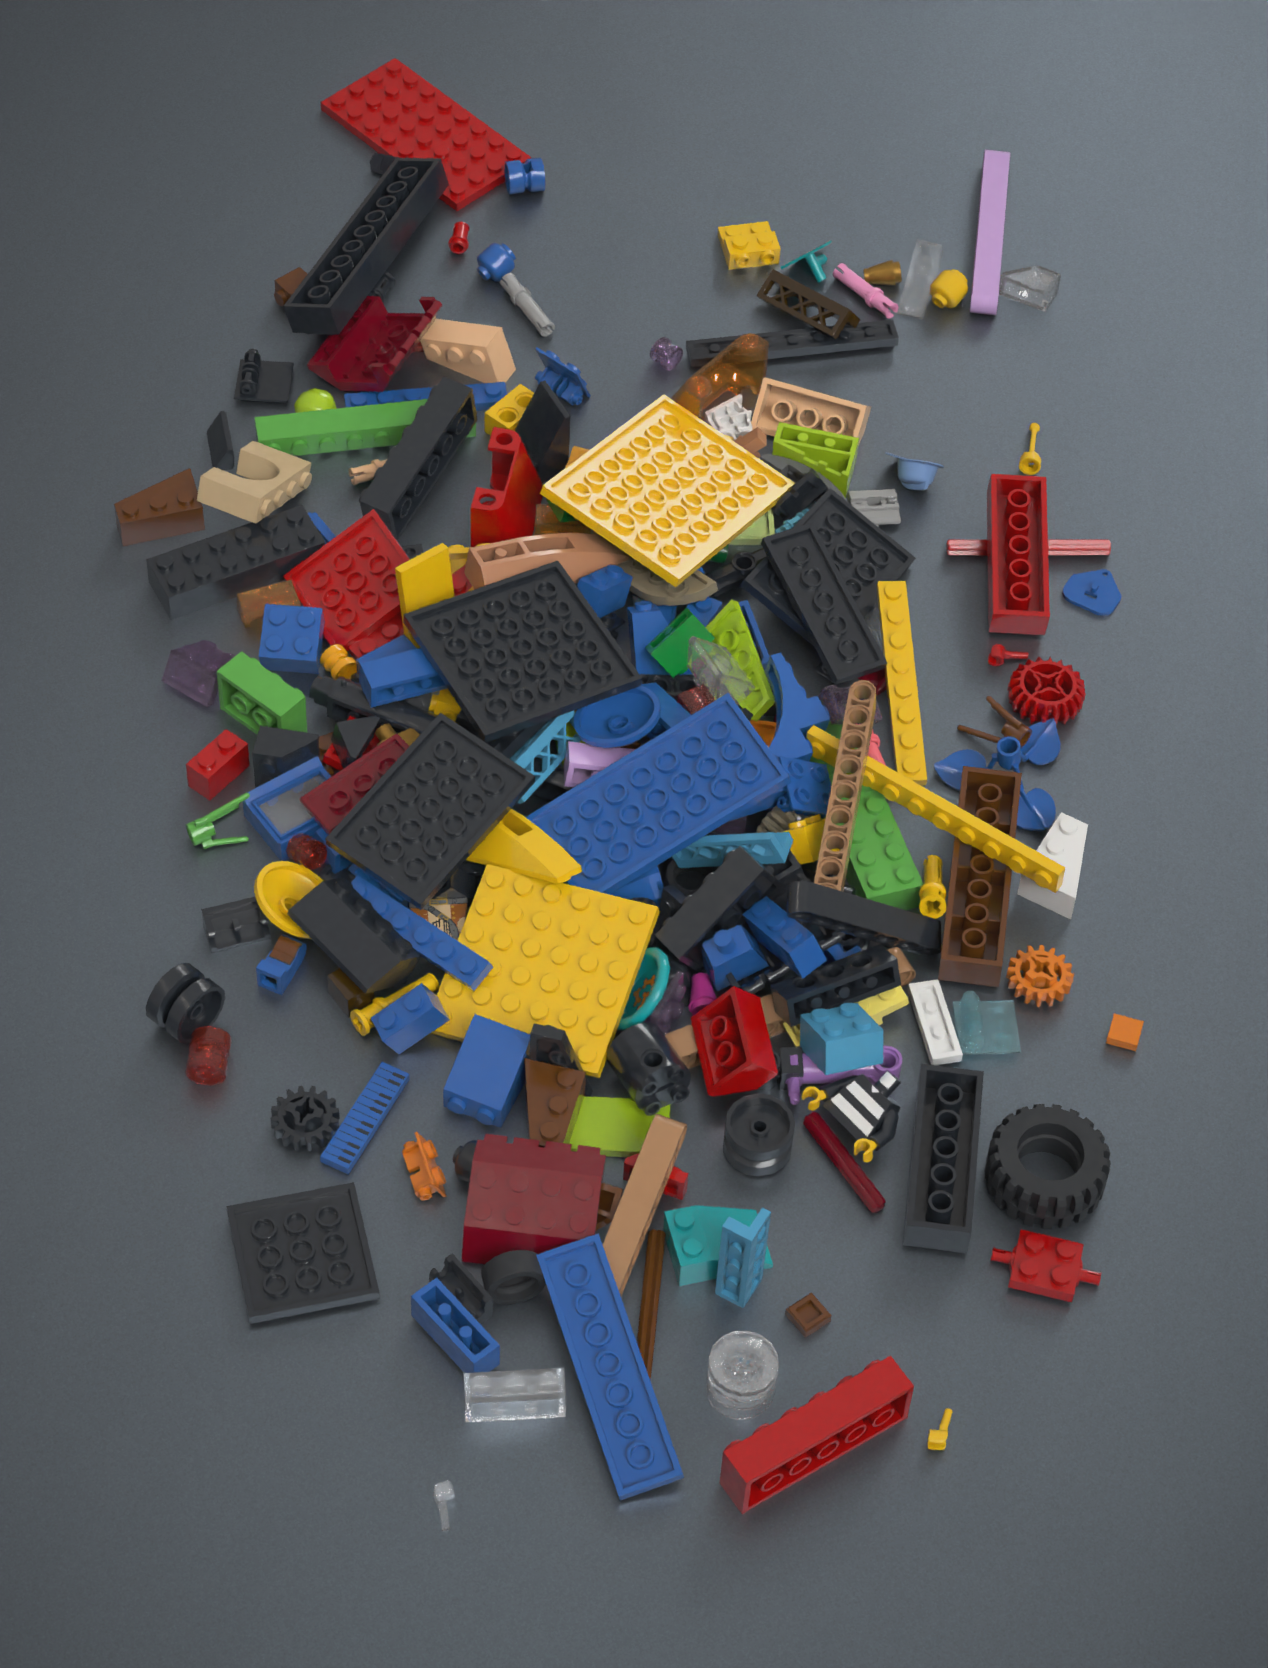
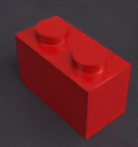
M225 729L186 763L188 786L211 801L250 766L248 743Z

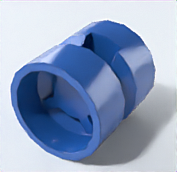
M541 158L526 159L525 163H522L520 160L505 162V183L509 195L524 193L525 189H528L529 192L545 191V171Z

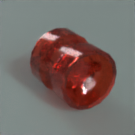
M299 833L289 840L287 854L292 861L308 869H317L324 864L327 858V848L323 842L307 834Z

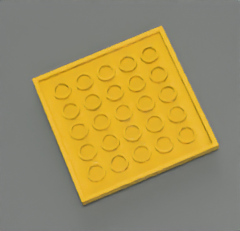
M487 864L457 941L489 961L493 968L475 991L445 972L436 996L439 998L450 1020L430 1034L463 1042L475 1014L527 1034L531 1033L534 1023L543 1026L551 1025L557 1029L565 1030L586 1075L600 1078L607 1059V1050L614 1040L659 916V908L565 883H554L514 873L509 869Z

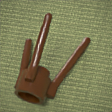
M987 696L986 700L991 704V707L1007 721L1001 730V734L1004 737L1016 738L1022 748L1028 742L1032 729L1014 718L991 696ZM958 725L957 727L959 731L994 743H998L1002 739L963 725Z

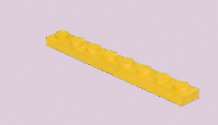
M878 581L876 589L883 655L888 663L885 667L895 771L923 786L927 783V772L906 581Z

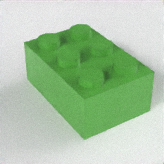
M241 651L217 671L220 709L256 735H258L260 726L307 733L306 698L302 691L284 682L277 673L267 670L256 658H250Z

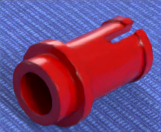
M456 222L453 226V234L449 239L448 245L455 254H462L469 247L467 238L470 228L465 222Z

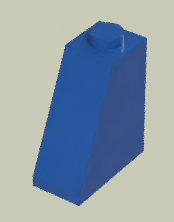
M650 601L636 602L635 606L627 607L631 663L639 674L670 675L645 648L668 626V623L656 604H652ZM692 665L681 675L694 674Z

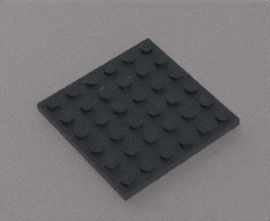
M559 561L403 615V623L485 743L641 686L642 677Z

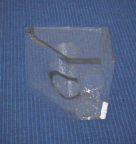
M695 636L689 639L687 667L694 675L693 681L707 693L708 702L712 703L729 693L739 706L753 691L755 686L726 647Z

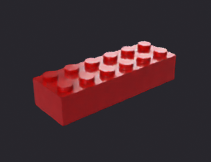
M991 474L987 489L989 632L1045 635L1050 618L1046 477Z
M891 1355L882 1361L879 1359L872 1361L861 1373L854 1377L849 1375L841 1379L835 1388L826 1393L824 1391L816 1393L807 1404L798 1409L797 1407L790 1408L774 1423L770 1425L769 1423L762 1424L746 1439L742 1441L737 1439L731 1442L723 1451L720 1485L741 1514H744L908 1418L914 1385Z

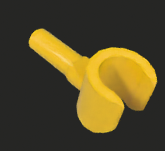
M945 1409L939 1430L929 1429L928 1449L944 1450L946 1448L948 1425L953 1413L951 1409Z

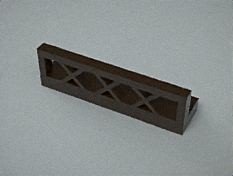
M774 269L756 295L759 299L834 339H837L846 324L856 328L861 320L845 306ZM775 284L780 289L781 294L773 297L767 296ZM794 296L799 299L800 304L788 307L787 298ZM812 306L817 308L819 314L808 318L806 308ZM831 316L838 319L832 330L826 327L825 320Z

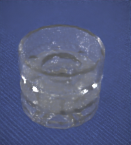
M733 1331L722 1336L713 1345L709 1355L706 1378L707 1397L713 1408L726 1417L736 1420L752 1419L763 1414L773 1401L779 1369L778 1353L770 1341L762 1335L751 1331Z

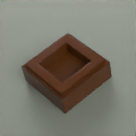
M812 1292L786 1308L785 1311L787 1318L805 1338L831 1322L832 1317Z

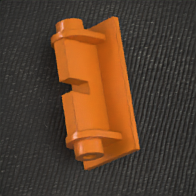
M415 1132L417 1142H406L402 1150L408 1171L412 1173L420 1169L419 1172L410 1175L415 1195L420 1197L422 1201L431 1199L432 1194L438 1192L445 1198L447 1196L443 1184L446 1183V1178L442 1169L436 1165L434 1159L438 1157L437 1150L430 1139L426 1141L418 1132Z

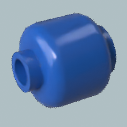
M492 243L478 255L477 263L479 267L477 272L486 281L490 278L494 282H500L504 275L510 273L515 268L514 260L516 257L504 243L501 245Z

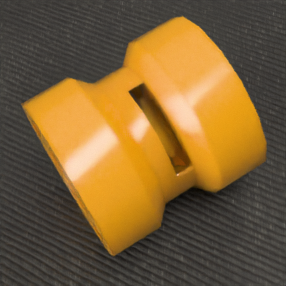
M340 644L328 647L320 657V664L326 671L331 672V676L335 680L341 676L351 680V675L357 673L356 661L353 657H348V652Z

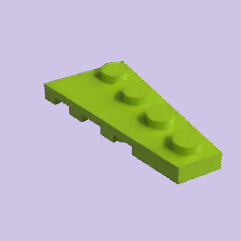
M731 599L706 626V629L715 639L712 641L711 648L704 655L742 709L746 708L753 714L751 720L757 722L775 703L774 695L740 605L737 601Z

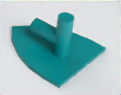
M830 240L780 268L783 269L805 257L817 282L826 279L827 277L821 266L827 262V257L824 254L816 257L814 252L829 245L832 241Z

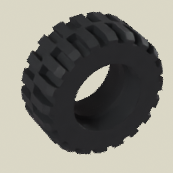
M1034 1104L1033 1109H1029L1028 1106L1017 1109L1016 1115L1013 1113L1007 1115L1002 1120V1124L997 1125L993 1132L992 1140H990L984 1170L989 1194L995 1196L994 1202L1000 1209L1006 1208L1008 1210V1216L1014 1220L1020 1218L1024 1220L1023 1224L1033 1227V1224L1042 1225L1041 1229H1052L1053 1225L1065 1228L1070 1226L1072 1220L1075 1223H1079L1086 1219L1087 1214L1093 1213L1098 1206L1099 1200L1102 1199L1110 1171L1109 1146L1104 1143L1105 1137L1099 1129L1094 1130V1123L1087 1117L1082 1119L1079 1117V1112L1071 1108L1070 1111L1063 1110L1061 1105L1052 1104V1107H1045V1104ZM1035 1152L1051 1153L1064 1159L1072 1167L1075 1174L1063 1180H1045L1030 1173L1022 1165L1020 1158Z

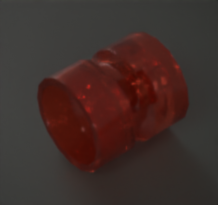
M210 1026L199 1027L193 1031L189 1046L190 1054L188 1055L185 1069L186 1076L191 1081L208 1086L224 1082L232 1038L228 1032Z

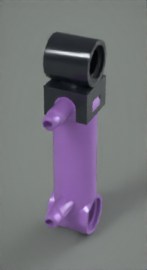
M883 1046L882 1064L825 1075L805 1053H802V1047H780L779 1054L773 1050L778 1075L762 1085L758 1090L772 1089L778 1083L779 1078L780 1090H788L790 1103L797 1105L800 1102L802 1084L831 1083L835 1080L861 1074L877 1082L887 1070L899 1079L903 1058L896 1048Z

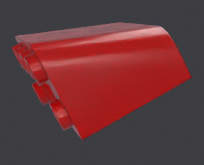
M493 427L488 444V451H492L491 489L476 487L471 504V547H476V545L481 543L491 544L533 535L543 497L540 494L543 484L521 437L513 430ZM490 497L495 500V503L483 505L480 503V499Z

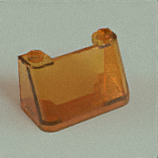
M748 333L741 335L692 375L670 399L704 421L702 416L703 409L726 390L739 395L741 390L751 389L753 394H759L763 378L766 377L769 342L756 334Z

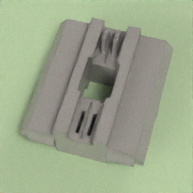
M895 489L848 491V503L876 526L900 524L901 517Z

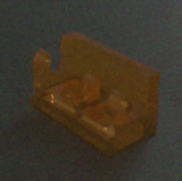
M292 580L238 593L237 611L244 627H251L250 623L253 620L263 618L265 604L301 606Z

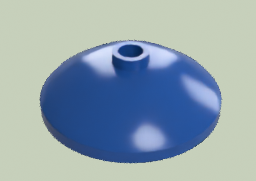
M639 686L577 709L573 720L574 728L578 737L589 745L599 748L627 746L645 737L655 727L661 715V705L653 691Z

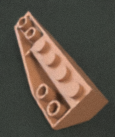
M542 534L471 547L468 551L464 573L475 590L559 561L576 584L580 578L610 564L618 565L628 560L629 555L598 534Z

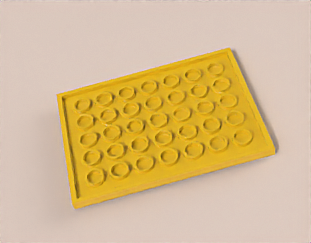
M663 394L542 486L540 494L653 571L666 582L677 587L774 507L779 499L788 491L790 492L795 483Z

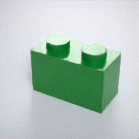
M686 608L645 648L674 678L677 674L681 675L686 672L691 666V661L698 654L703 655L711 648L715 637Z

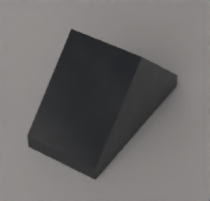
M370 716L336 722L331 741L343 769L363 756L375 736L380 721L379 717Z

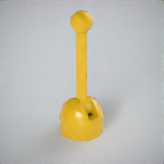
M1038 423L1030 424L1029 452H1024L1019 461V469L1027 475L1036 474L1041 468V457L1034 451L1036 434L1040 430Z

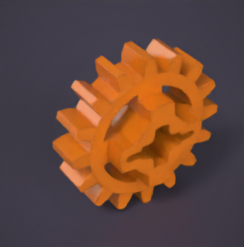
M1031 945L1027 946L1026 953L1018 950L1016 958L1011 957L1006 974V978L1009 979L1008 988H1016L1014 994L1016 998L1022 995L1025 996V1004L1034 1000L1037 1007L1041 1006L1042 1001H1046L1049 1006H1053L1054 998L1062 1002L1064 994L1070 993L1074 973H1071L1072 964L1064 963L1066 957L1064 954L1057 957L1055 955V948L1047 952L1044 950L1043 945H1040L1036 951H1034Z

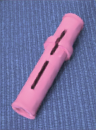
M844 263L837 266L842 270L843 274L836 268L834 269L833 277L863 298L870 308L875 307L888 319L894 316L888 308L897 313L898 304L887 298L880 288H874Z

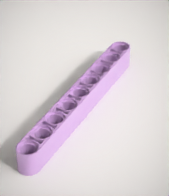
M986 149L984 151L970 313L996 315L1010 152Z

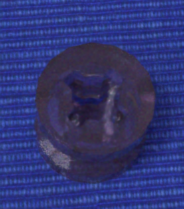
M667 337L658 339L650 350V358L655 362H660L661 366L667 371L675 368L683 356L682 348L677 345L673 346L671 340Z

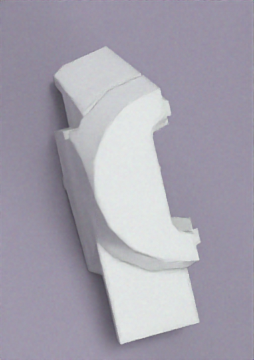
M739 394L706 411V423L723 435L731 436L735 440L740 435L743 437L752 431V411H747L742 407L743 396Z

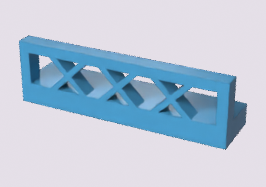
M575 711L550 719L510 758V760L522 768H526L528 772L535 776V783L520 798L519 804L525 802L565 759L568 746L566 742L579 743L581 741L577 734L573 737L566 736V723L569 721L574 727ZM551 740H558L557 755L550 754ZM535 757L542 758L541 772L534 771Z
M789 832L703 836L672 857L679 868L721 866L725 856L730 851L736 850L741 846L761 864L785 863L793 843V838Z
M763 1207L750 1227L731 1217H728L722 1226L715 1294L741 1308L745 1307L763 1277L771 1212Z

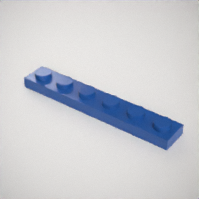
M505 382L466 385L473 389L476 411L490 409L507 395ZM433 387L387 390L383 392L344 394L345 408L429 399Z
M357 875L351 882L353 888L364 899L368 900L373 908L384 919L388 920L392 927L404 939L408 940L423 958L468 988L475 991L492 970L493 966L489 961Z

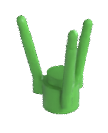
M245 793L206 816L185 824L192 844L194 846L202 844L205 850L212 846L247 842L249 840L247 836L211 839V836L216 835L212 822L237 809L241 802L250 797V794Z

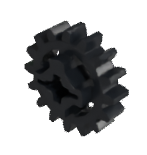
M299 1086L298 1093L295 1094L290 1089L286 1090V1099L278 1096L277 1106H272L271 1108L272 1117L270 1120L275 1138H282L283 1146L286 1147L290 1143H294L295 1151H298L301 1145H306V1149L312 1151V1144L316 1143L322 1148L324 1147V1138L332 1139L334 1136L333 1131H337L339 1128L340 1115L339 1108H336V1100L334 1098L328 1099L327 1091L324 1090L317 1094L315 1086H312L309 1092H305L303 1086Z

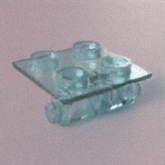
M967 991L963 994L961 1002H953L956 1034L962 1054L1021 1053L1014 1000L980 1001L979 996L974 991Z

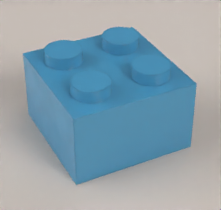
M844 1003L840 1007L830 1009H815L811 1013L800 1015V1047L825 1075L882 1064L883 1029L858 1003Z

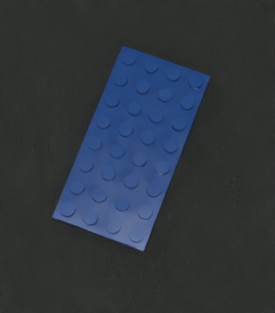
M729 693L526 816V818L548 834L581 865L582 872L572 876L570 880L566 881L567 884L610 895L791 783V779Z

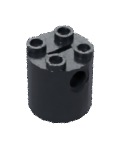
M640 1023L624 1030L612 1041L607 1050V1061L637 1107L642 1109L646 1115H654L661 1108L674 1102L680 1103L689 1096L688 1086L690 1085L691 1074L658 1026L653 1023Z

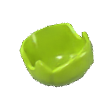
M317 388L309 389L300 394L294 404L295 413L337 409L333 396L328 391Z

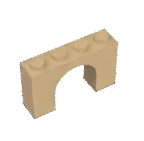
M252 441L240 449L236 474L246 478L213 467L200 476L197 501L256 524L266 516H269L277 508L282 507L284 503L294 498L302 490L308 488L312 479V474L310 473L311 462Z

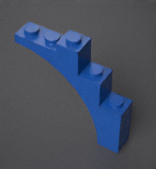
M780 652L770 656L764 671L773 690L776 705V730L769 749L778 761L780 756L810 761L813 749L810 741L806 738L807 732L813 725L826 731L830 722V714L827 707L822 705L818 696L807 699L805 689L798 684L794 677L792 666L789 662L785 661ZM784 786L729 821L777 806L778 798L787 793L786 787Z

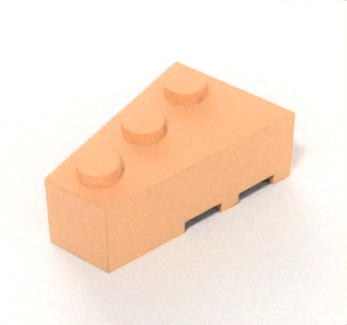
M435 319L420 340L428 360L483 383H506L516 370L502 327Z

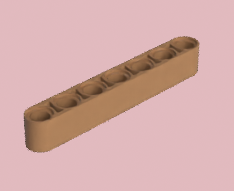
M659 1114L655 1115L602 1244L621 1297L687 1131V1124Z

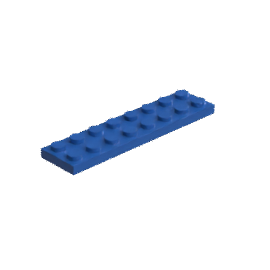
M599 1233L537 1254L540 1268L620 1501L683 1479L682 1469Z

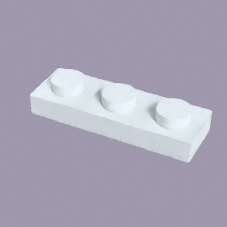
M939 980L909 984L907 991L931 1065L962 1061L963 1054Z

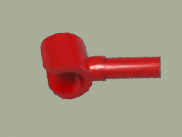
M995 644L991 648L988 663L997 667L1003 665L1004 659H1028V652L1008 651L1003 645Z

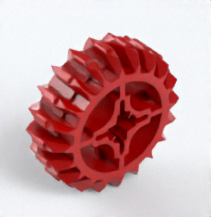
M1051 656L1047 661H1043L1038 657L1035 662L1028 659L1025 665L1019 664L1016 671H1013L1007 688L1009 703L1013 704V712H1020L1021 719L1030 718L1031 724L1035 721L1044 723L1046 720L1054 719L1056 724L1060 722L1065 725L1068 719L1074 720L1077 713L1080 712L1086 695L1084 680L1080 679L1078 671H1073L1072 664L1064 666L1062 659L1058 662H1053Z

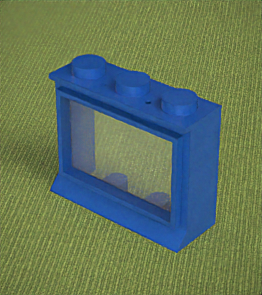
M318 756L247 792L250 794V797L243 801L245 818L280 861L297 857L303 851L315 845L316 831L321 826L301 805L299 798L331 777L322 766Z

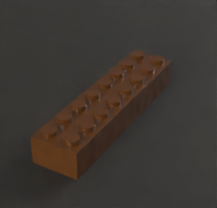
M963 766L958 807L1015 839L1022 773ZM954 836L938 980L999 987L1012 870L1009 866L988 857L984 852L972 845L963 843L956 836Z

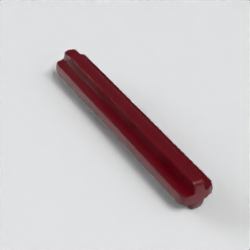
M815 1111L806 1115L803 1122L804 1126L872 1213L882 1210L885 1207V1198L823 1118Z

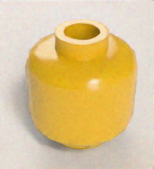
M955 269L942 271L929 288L932 302L939 308H955L968 292L966 277Z

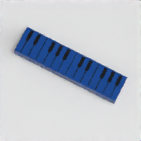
M384 1062L380 1063L321 1154V1163L349 1175L410 1080L409 1073Z

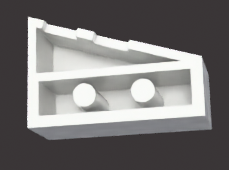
M1061 812L1036 851L1065 867L1062 886L1054 893L1047 888L1040 887L1035 881L1021 874L1017 894L1071 920L1077 895L1088 824Z

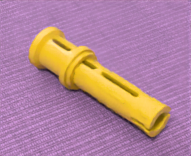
M937 855L927 856L928 860L924 859L923 863L924 884L920 887L919 891L921 899L919 909L922 915L936 919L943 916L946 912L947 905L945 899L947 892L942 884V859Z
M429 972L385 998H374L372 1004L361 1010L354 1009L350 1012V1018L355 1029L362 1036L369 1034L370 1029L375 1027L371 1017L421 983L432 992L439 990L440 986L437 978Z

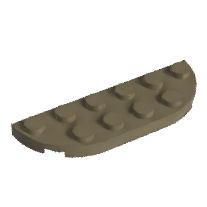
M629 556L628 560L616 565L621 567L625 573L633 576L629 591L657 606L683 605L704 601L708 596L718 591L716 582L698 570L677 587H674L631 556Z

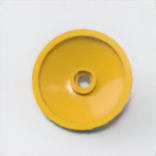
M277 861L266 865L259 872L254 883V893L261 911L273 925L283 932L296 937L310 938L287 913L292 906L323 880L310 869L297 863Z

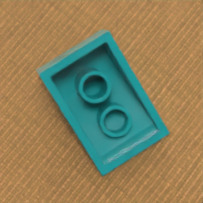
M699 1205L664 1211L663 1231L666 1234L665 1241L678 1285L683 1286L716 1279L723 1224L728 1217H731L750 1227L758 1215L757 1211L753 1209ZM768 1246L766 1247L764 1269L773 1268Z

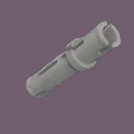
M513 273L504 275L502 278L506 283L500 280V285L510 295L511 302L515 306L520 307L541 336L550 335L553 332L552 330L555 329V325L532 299L529 289L527 287L524 288Z

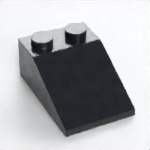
M546 380L539 383L515 428V432L521 437L542 483L549 481L565 469L569 460L570 415Z

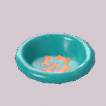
M657 947L646 949L617 1031H624L631 1026L642 1023L656 1011L662 1002L668 985L670 965L668 956Z

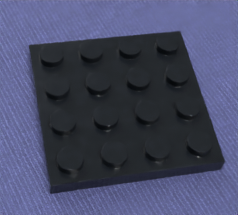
M354 1182L226 1206L250 1324L380 1299Z

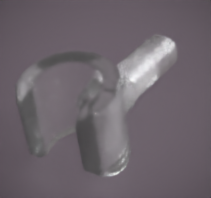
M446 1480L436 1484L433 1492V1499L438 1505L442 1531L450 1530L446 1502L455 1499L451 1482Z

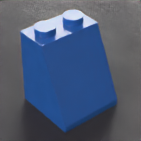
M475 1014L444 1086V1107H447L456 1114H465L473 1117L482 1124L501 1128L525 1084V1058L530 1059V1034Z

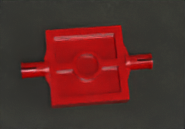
M1022 1229L1020 1230L1018 1243L1012 1252L993 1247L990 1260L1009 1264L1011 1274L1009 1288L1068 1302L1073 1301L1075 1288L1079 1285L1080 1281L1099 1286L1102 1272L1083 1269L1081 1257L1084 1244Z

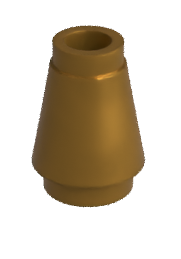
M889 260L863 269L864 280L869 284L896 286V283L902 282L899 261L893 262V260Z

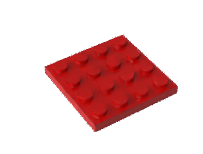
M372 509L283 577L304 607L323 609L325 620L323 635L330 646L340 644L348 651L349 646L369 636L401 612L395 568L409 561L410 558L378 513Z

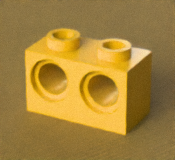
M522 384L515 387L484 413V432L491 436L493 427L515 431L534 392Z

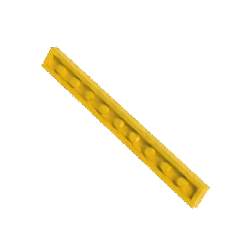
M813 725L807 732L806 737L812 745V756L823 760L835 768L840 740ZM867 756L863 786L872 788L884 795L886 799L895 801L907 808L912 814L923 817L937 828L958 837L963 843L970 844L984 852L988 857L1009 866L1011 870L1030 878L1040 887L1047 888L1054 893L1060 889L1065 872L1064 866Z

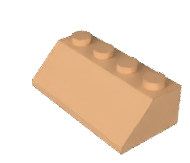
M764 377L751 421L752 430L758 427L765 434L775 437L778 424L782 422L857 437L860 443L865 432L871 407Z

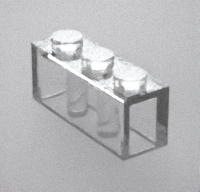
M564 1368L463 1373L465 1422L566 1417Z

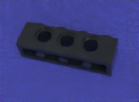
M879 944L818 967L803 979L797 975L770 986L775 1012L789 1026L793 1027L800 1024L801 1014L811 1013L815 1009H830L840 1007L844 1003L859 1002L901 986L897 958Z

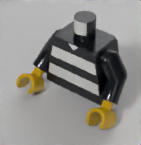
M888 1070L877 1082L864 1074L852 1075L823 1085L819 1089L812 1086L807 1087L802 1093V1100L808 1097L815 1099L808 1103V1109L812 1111L819 1107L821 1100L824 1101L823 1106L857 1139L854 1143V1155H857L860 1151H865L863 1161L870 1162L873 1159V1151H878L895 1137L899 1119L898 1113L901 1107L890 1095L901 1084V1081Z

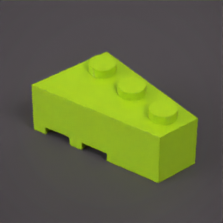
M779 422L773 441L772 455L785 457L813 468L831 481L846 499L857 460L859 438Z

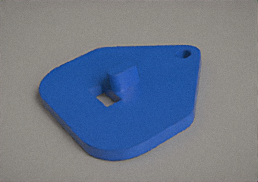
M1106 569L1073 574L1064 585L1062 592L1063 597L1068 602L1100 616L1111 614L1121 601V594L1111 572ZM1085 594H1088V595H1090V596H1093V597H1095L1096 599H1093V598H1091V597H1089V596H1086Z

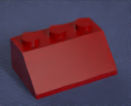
M733 986L691 1017L709 1096L714 1097L757 1090L778 1075L759 996Z

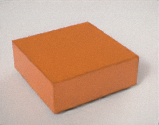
M1114 1013L1106 1044L1136 1052L1144 1021Z

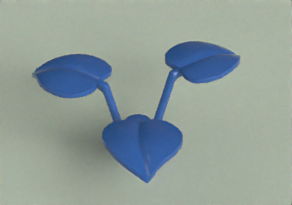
M1049 719L1044 723L1038 722L1029 726L1032 729V734L1022 748L1020 742L1014 737L1000 739L997 743V753L992 754V759L987 767L986 760L981 753L966 749L952 753L945 759L934 763V769L947 786L960 791L963 766L992 769L995 763L998 762L1005 770H1013L1020 773L1019 764L1021 761L1026 762L1029 760L1035 765L1048 764L1054 761L1060 753V739L1054 719ZM1021 779L1017 827L1031 831L1049 829L1054 823L1056 816L1053 798L1041 788L1032 789L1026 794Z

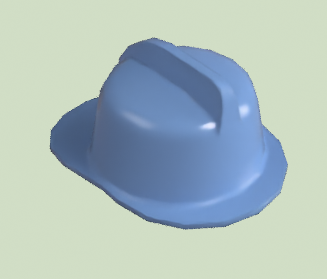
M885 452V454L897 458L898 478L903 486L910 490H926L933 483L938 468H944L943 465L908 459Z

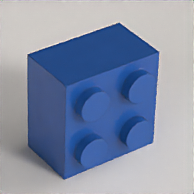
M265 604L259 649L261 665L269 671L319 674L325 623L323 609Z

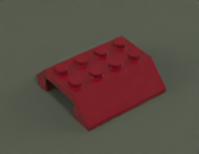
M367 296L340 334L327 337L308 362L307 367L339 390L383 392L435 321L442 303L436 300L435 297H421L419 301L425 313H388L380 296Z
M485 1134L484 1140L477 1139L464 1219L461 1261L485 1265L495 1256L505 1252L529 1250L540 1254L595 1235L606 1155H600L601 1148L578 1145L577 1152L571 1151L572 1144L546 1141L545 1148L539 1147L540 1140L514 1137L513 1144L507 1143L508 1136Z

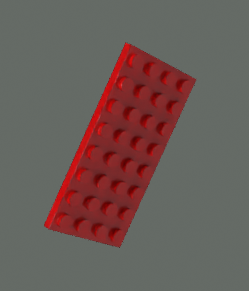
M396 58L320 102L321 110L380 154L400 158H441L449 186L439 199L455 211H459L505 182L504 164L506 161L520 160L522 163H525L526 159L532 158Z

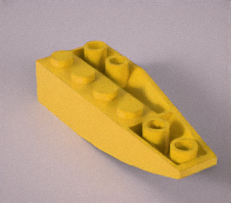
M513 809L504 816L466 859L467 861L509 869L514 873L554 883L566 882L572 876L582 872L581 865L556 841Z

